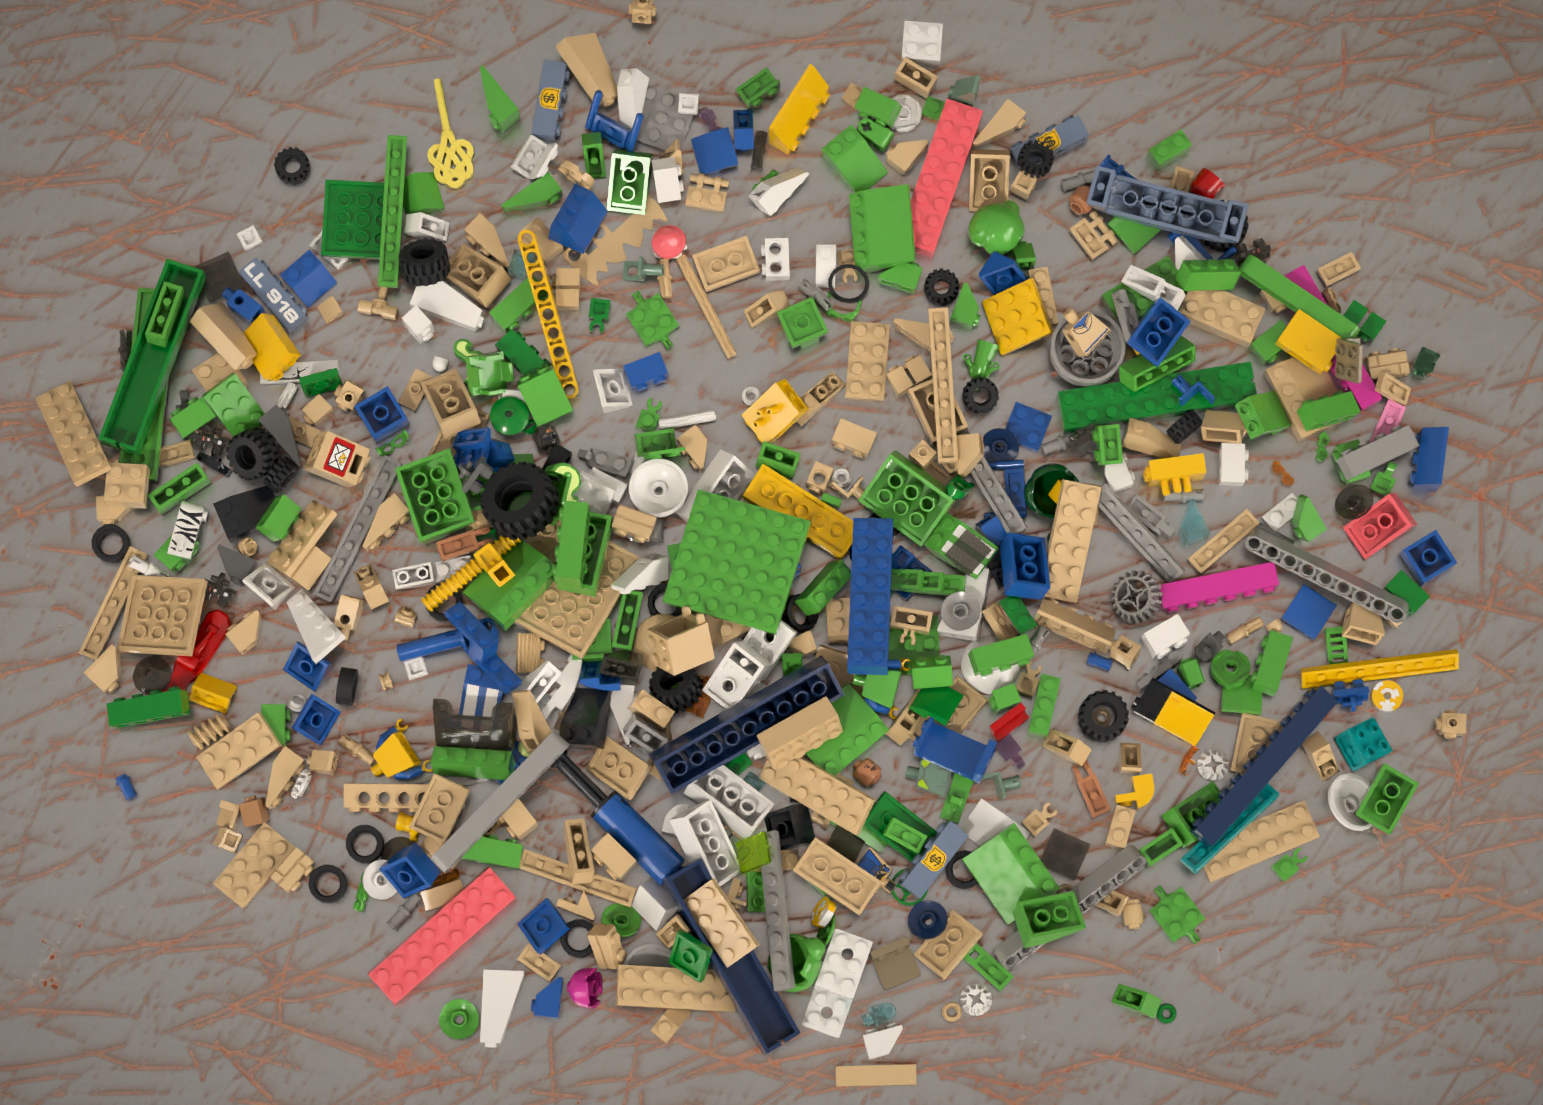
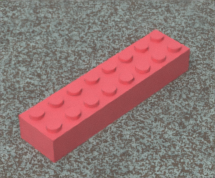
M946 99L911 198L915 253L933 259L972 143L980 125L983 110Z
M487 866L453 898L367 972L368 975L395 1005L516 897L492 869Z

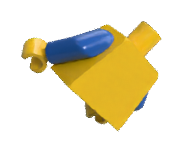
M399 719L396 727L392 726L379 737L376 751L373 754L377 764L371 767V771L376 777L384 773L386 777H394L397 780L412 779L423 774V772L430 773L433 771V769L428 770L425 767V764L430 763L431 760H426L420 766L422 762L403 734L408 730V725L404 728L399 727L404 722V719Z

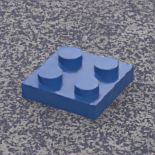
M1015 402L1005 429L1011 431L1017 437L1019 446L1038 453L1052 415Z
M545 898L517 923L535 951L540 955L570 929L548 898Z

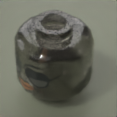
M549 424L537 427L532 435L537 450L539 452H546V454H550L561 443L556 428Z

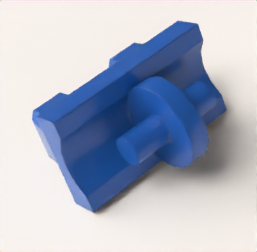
M1362 679L1352 681V688L1348 689L1345 688V683L1340 681L1334 683L1332 696L1338 701L1337 704H1342V707H1349L1351 712H1355L1356 706L1362 705V701H1368V693L1370 691L1368 686L1365 687Z

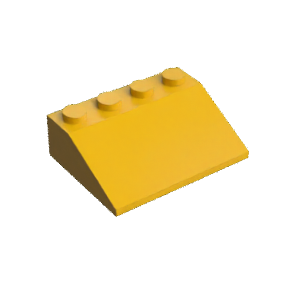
M809 64L769 127V144L787 155L791 151L795 152L800 144L799 138L801 135H806L810 128L808 124L812 119L815 120L820 113V105L822 103L825 104L830 97L828 84L812 64Z

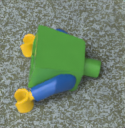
M906 658L899 660L888 659V675L855 674L853 684L864 687L862 696L865 697V702L874 711L887 714L893 719L896 716L892 714V711H899V708L893 704L902 670H910V668L904 667L906 661L910 662V659Z

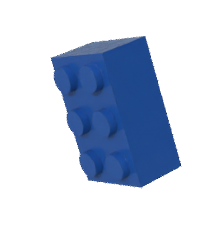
M1008 532L1000 544L1004 593L1009 596L1042 600L1050 589L1045 538Z

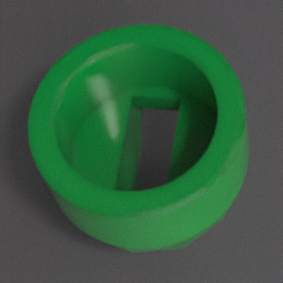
M529 419L527 426L532 423L534 425L527 430L526 428L523 429L526 435L532 436L537 433L538 426L535 420Z

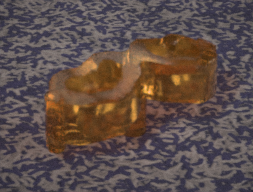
M1274 460L1272 463L1273 473L1282 475V484L1292 486L1294 478L1285 471V468L1281 466L1279 461Z
M1192 746L1187 751L1178 772L1186 776L1188 763L1192 765L1196 763L1191 760V757L1200 749Z
M454 869L446 874L441 872L442 875L437 876L432 886L441 885L459 878V870Z

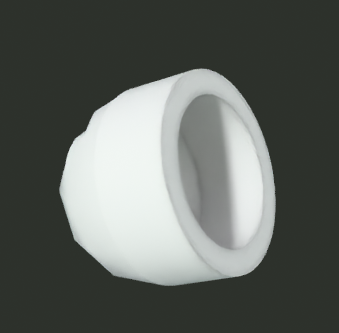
M434 356L432 366L436 371L443 372L446 370L449 360Z

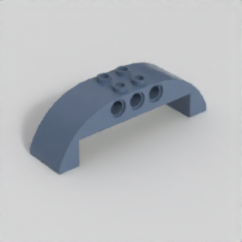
M1096 166L1086 204L1097 210L1124 220L1184 236L1221 243L1239 242L1249 206L1247 203L1231 199L1227 203L1116 174V170Z

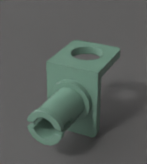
M643 256L639 257V262H624L623 280L645 282L646 275L663 276L664 264L647 263ZM631 266L638 267V274L630 276L628 269Z
M1000 771L984 775L981 780L993 778L999 801L1006 798L1005 790L1022 786L1021 781L1015 782L1020 780L1019 775L1002 779Z

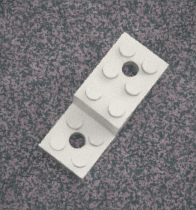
M781 620L777 635H774L773 641L769 642L766 639L767 632L751 628L743 641L733 643L702 691L725 709L741 702L747 697L757 681L765 680L797 632ZM728 680L733 683L732 691H728L725 687Z
M835 928L804 1015L802 1026L839 1039L870 953L872 941ZM844 949H851L853 958L845 960L842 957V951ZM825 1007L831 1008L833 1015L828 1019L823 1018L821 1015V1010Z

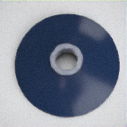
M996 428L988 431L983 436L984 457L988 462L1014 460L1017 457L1019 441L1011 431ZM997 442H1002L1004 445L998 446Z
M931 900L916 904L908 916L910 930L921 939L938 937L943 933L948 923V916L944 907L938 902ZM928 919L932 920V923L930 925L926 924V921Z

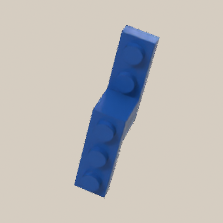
M461 602L447 609L444 616L470 641L468 656L506 695L521 686L522 680L497 655L499 640Z

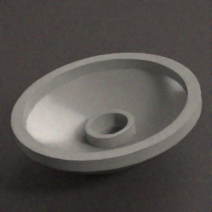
M644 944L636 947L626 956L623 965L675 968L668 963L671 951L658 944Z

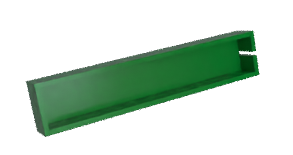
M166 259L98 439L102 445L117 450L120 447L123 452L136 456L140 455L206 280L204 270ZM164 281L182 286L185 293L166 348L147 343L145 335Z
M1250 361L1169 374L1136 392H1133L1121 382L1058 391L1056 397L1063 434H1067L1076 430L1079 432L1095 429V426L1125 425L1128 424L1130 418L1150 421L1182 416L1191 410H1194L1196 413L1206 412V410L1215 411L1234 408L1236 403L1248 396L1257 395L1255 382H1253L1254 374ZM1181 374L1191 386H1194L1199 381L1214 396V404H1211L1198 392L1181 406L1179 398L1183 394L1172 384L1173 379H1178L1177 376Z

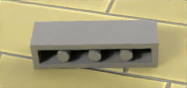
M1401 425L1396 426L1390 430V434L1385 435V433L1374 437V442L1369 443L1367 440L1357 445L1359 449L1355 451L1350 448L1342 452V457L1336 461L1346 481L1417 448L1419 444L1410 426L1407 425L1403 428Z

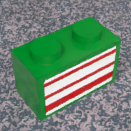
M1008 596L999 602L1002 611L1017 636L1027 634L1036 629L1037 624L1020 597Z

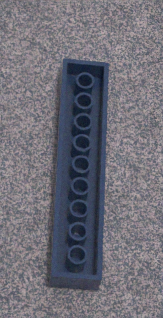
M821 655L651 752L649 756L665 786L673 794L759 745L757 735L826 696L830 703L845 694L828 662Z

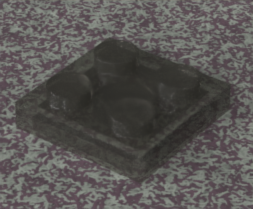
M229 251L194 266L204 270L206 280L202 288L209 303L223 298L222 293L228 287L235 292L238 289L245 288Z
M1054 828L1040 860L1046 869L1075 881L1091 844Z

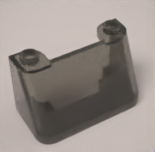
M433 699L436 746L512 751L513 753L517 733V719L513 703H498L493 707L491 717L452 715L453 708L448 700Z

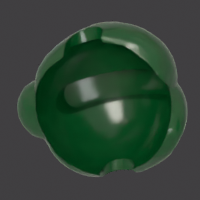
M1056 463L1042 465L1033 471L1031 478L1025 484L1024 499L1034 513L1042 517L1054 519L1057 504L1048 495L1058 480L1064 479L1079 482V480L1063 465Z

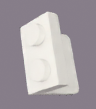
M530 134L510 168L529 180L539 178L540 176L543 177L548 171L549 167L547 165L549 161L553 160L558 154L557 148L559 145L556 143L547 145Z

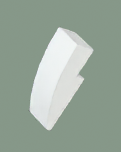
M1130 265L1122 279L1123 284L1152 301L1161 297L1177 311L1186 296L1182 289L1166 283L1165 279L1133 265Z

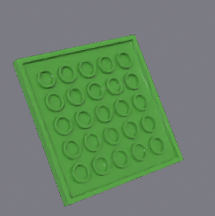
M698 489L664 594L663 603L680 608L686 605L690 607L691 611L777 635L811 521Z

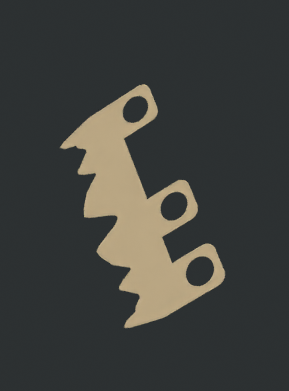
M648 194L645 215L632 214L613 233L601 223L599 227L604 229L605 234L601 239L592 238V241L598 247L589 255L584 252L579 260L571 261L568 258V253L572 249L568 248L563 252L562 256L572 268L580 269V276L598 286L596 279L597 271L608 272L606 262L619 263L626 260L623 249L624 243L640 247L644 238L643 228L652 231L654 219L667 221V218L659 204Z

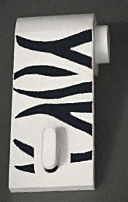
M182 501L167 554L191 559L199 527L202 522L207 521L209 511L205 510L206 506Z

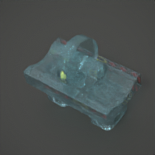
M889 1002L874 1005L868 1008L869 1013L861 1017L866 1027L870 1025H876L877 1027L891 1022L890 1020L896 1015V1007Z

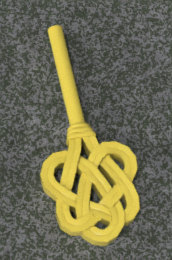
M441 78L434 79V86L443 131L441 132V143L433 145L428 150L427 157L429 163L434 167L436 181L440 184H446L451 189H459L474 174L471 163L474 149L469 141L464 139L456 140L453 131L450 130ZM448 140H449V142H450V144H451V147H450V148L447 147V145H448ZM461 147H464V148L467 149V154L464 152V150H463ZM436 152H438L437 158L435 159L434 155ZM455 153H457V154L459 155V157L462 159L461 162H460L459 158L456 156ZM452 162L456 166L454 169H451Z

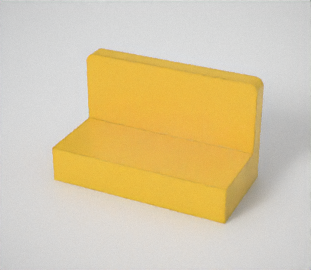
M201 673L192 685L189 700L226 714L237 685Z

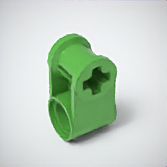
M868 118L862 119L856 129L866 142L883 152L894 137V133L891 130ZM865 126L869 127L866 132L862 131Z

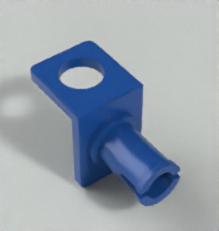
M1181 374L1177 376L1178 379H1173L1172 384L1183 394L1179 398L1181 406L1198 392L1211 404H1214V396L1199 381L1194 386H1191Z

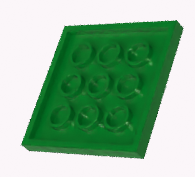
M326 179L321 245L322 257L380 260L384 183Z

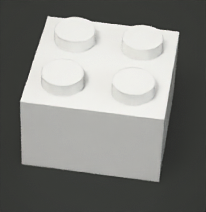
M904 21L901 62L906 57L919 66L939 67L943 24Z
M1176 614L1144 633L1140 640L1152 660L1156 657L1160 660L1167 656L1173 647L1177 650L1184 646L1188 641L1187 638L1190 633L1180 616Z

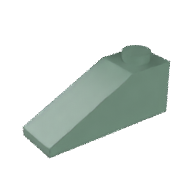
M975 75L957 80L955 87H950L948 97H951L953 101L973 107L981 76Z

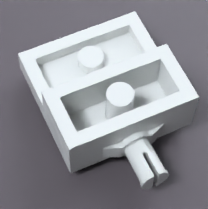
M581 471V485L573 496L578 497L579 502H587L590 512L607 515L617 487Z

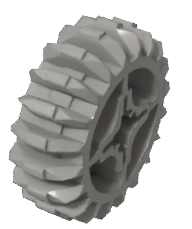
M1133 570L1131 574L1126 572L1125 578L1118 577L1120 583H1114V586L1117 588L1111 591L1112 594H1115V597L1110 599L1112 602H1115L1112 607L1117 609L1116 614L1121 616V619L1124 621L1128 620L1129 623L1136 622L1138 624L1142 623V620L1145 622L1149 621L1148 616L1155 617L1153 611H1159L1157 604L1163 603L1159 600V597L1163 594L1158 592L1161 589V586L1156 584L1158 580L1152 578L1151 574H1146L1145 571L1141 570L1139 572ZM1136 582H1143L1147 588L1140 589ZM1127 605H1134L1137 608V612H1131Z

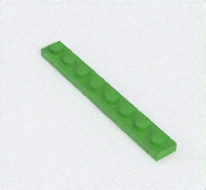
M388 135L378 287L398 288L407 136Z

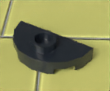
M199 452L196 457L198 461L227 478L233 472L221 463V458L214 454L209 456Z

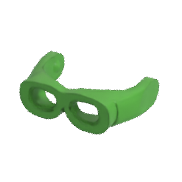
M828 291L827 296L829 298L831 297V292ZM859 300L856 310L851 313L840 314L829 305L831 309L826 311L825 314L829 317L840 318L848 322L854 321V318L860 311L862 300Z
M403 429L402 433L397 435L391 442L375 449L380 456H389L394 452L395 447L400 448L407 443L409 435ZM402 438V442L400 444L395 443L396 440ZM391 446V450L384 451V448Z

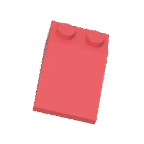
M1389 493L1345 525L1343 529L1366 560L1405 535L1418 524L1396 493Z

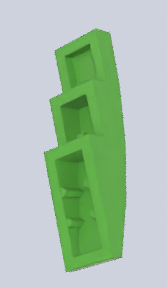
M892 569L891 590L947 596L956 592H965L966 577L964 575H945L943 572H924L923 570Z

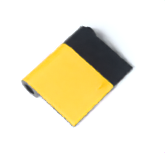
M1153 677L1140 698L1136 696L1131 705L1134 708L1133 713L1193 746L1197 745L1216 713Z

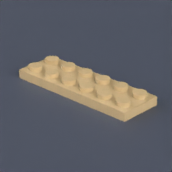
M71 381L35 398L76 487L112 470Z
M1062 479L1047 549L1050 589L1044 597L1077 603L1102 487Z
M803 757L795 758L788 762L785 767L777 768L776 770H773L767 760L759 776V779L854 835L860 834L875 802L874 798Z
M1305 801L1251 822L1203 867L1209 883L1320 838Z
M618 965L616 1005L735 1012V1006L714 970H707L704 981L699 983L677 968Z

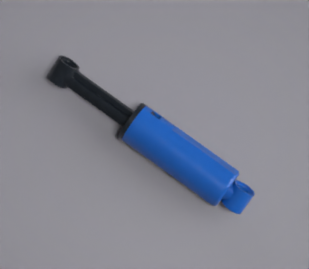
M566 749L550 767H556L596 807L590 816L637 860V863L659 885L664 884L662 879L682 868L685 859L616 790L607 796L567 756L568 751Z

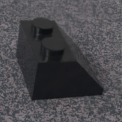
M803 804L790 805L770 812L764 819L767 832L779 831L781 850H790L809 845L815 838L809 809Z

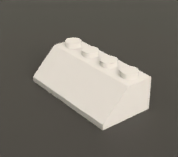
M720 449L676 514L685 522H688L698 489L713 494L719 493L724 497L740 501L755 474L734 455Z
M724 765L689 784L684 792L685 795L697 804L711 799L721 822L746 841H748L775 805Z
M711 799L685 809L669 820L688 862L690 863L701 858L711 878H714L719 886H722L743 871Z

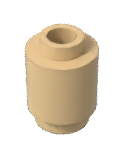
M1139 899L1127 900L1122 910L1124 926H1129V929H1139L1141 924H1144L1142 904L1139 903Z

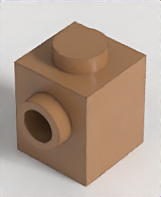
M249 796L244 798L245 802L239 804L244 827L261 824L270 820L264 797Z

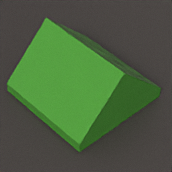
M414 172L405 178L403 206L406 214L419 212L430 214L445 209L434 172Z

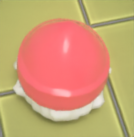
M666 225L659 228L654 233L651 242L654 256L659 259H675L681 256L682 252L687 249L686 235L683 230L674 225Z

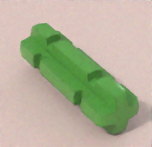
M363 873L356 894L357 901L354 902L353 906L354 910L360 912L364 911L366 905L364 902L367 901L368 897L363 887Z

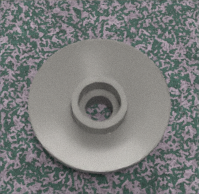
M956 592L944 600L941 606V617L949 628L964 631L977 623L980 617V605L973 595L966 592ZM960 610L965 611V614L963 616L958 615V612Z

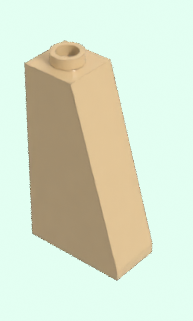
M596 33L565 37L556 45V49L593 101L595 91L600 90L603 93L600 105L607 107L614 104V100L618 98L617 85Z
M218 302L199 307L190 320L191 324L235 371L249 368L257 353L225 304Z

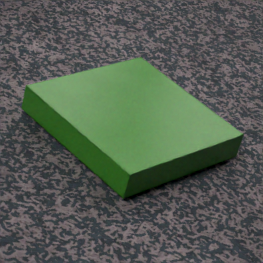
M1249 675L1248 680L1241 686L1226 689L1222 685V712L1261 715L1262 693L1251 689L1253 682L1250 681L1252 675Z

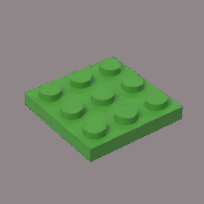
M932 615L929 635L914 633V646L911 645V632H907V637L904 638V643L902 644L900 643V638L904 631L890 629L888 659H910V662L906 661L904 663V667L910 668V670H902L901 676H912V658L920 656L936 657L940 655L939 633L937 631L939 626L938 615Z

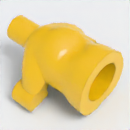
M400 812L396 821V831L409 832L410 841L417 842L419 832L409 828L414 816Z

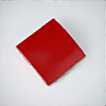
M1022 702L989 726L995 742L998 743L1029 720L1030 717L1025 712L1026 708Z

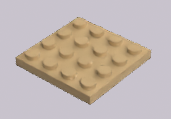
M132 575L117 650L128 653L192 656L208 582L205 579Z

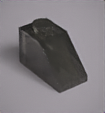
M626 650L604 654L599 673L638 682L643 663V654Z

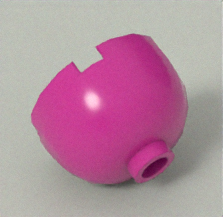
M597 968L580 969L573 974L567 983V992L570 994L573 1002L580 1007L596 1008L600 1003V1000H597L598 993L602 994L603 981L601 973L596 972Z

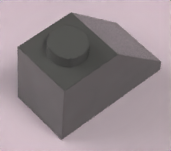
M219 544L217 549L226 573L231 577L230 581L241 585L243 579L253 572L257 562L250 557Z

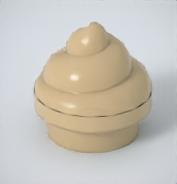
M244 537L237 543L238 552L247 557L252 556L257 551V543L250 537Z

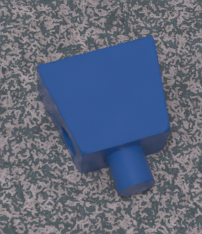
M228 287L222 293V297L227 300L229 309L249 326L261 313L266 314L263 307L241 289L235 292Z

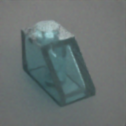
M1194 499L1190 500L1179 527L1180 532L1178 533L1181 542L1186 543L1187 547L1208 538L1211 534Z

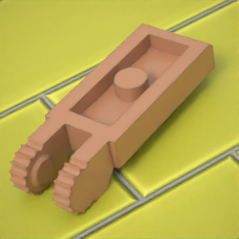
M485 527L476 531L471 530L436 542L442 562L477 551L488 542L494 544L493 539H486L481 542H477L476 539L477 536L488 534L490 528Z
M1086 760L1083 767L1088 777L1082 779L1076 765L1071 768L1093 819L1111 811V808L1096 774H1093Z

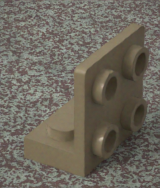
M1361 338L1337 339L1335 348V378L1353 383H1361L1363 345L1360 344Z
M907 937L869 953L884 990L921 976Z

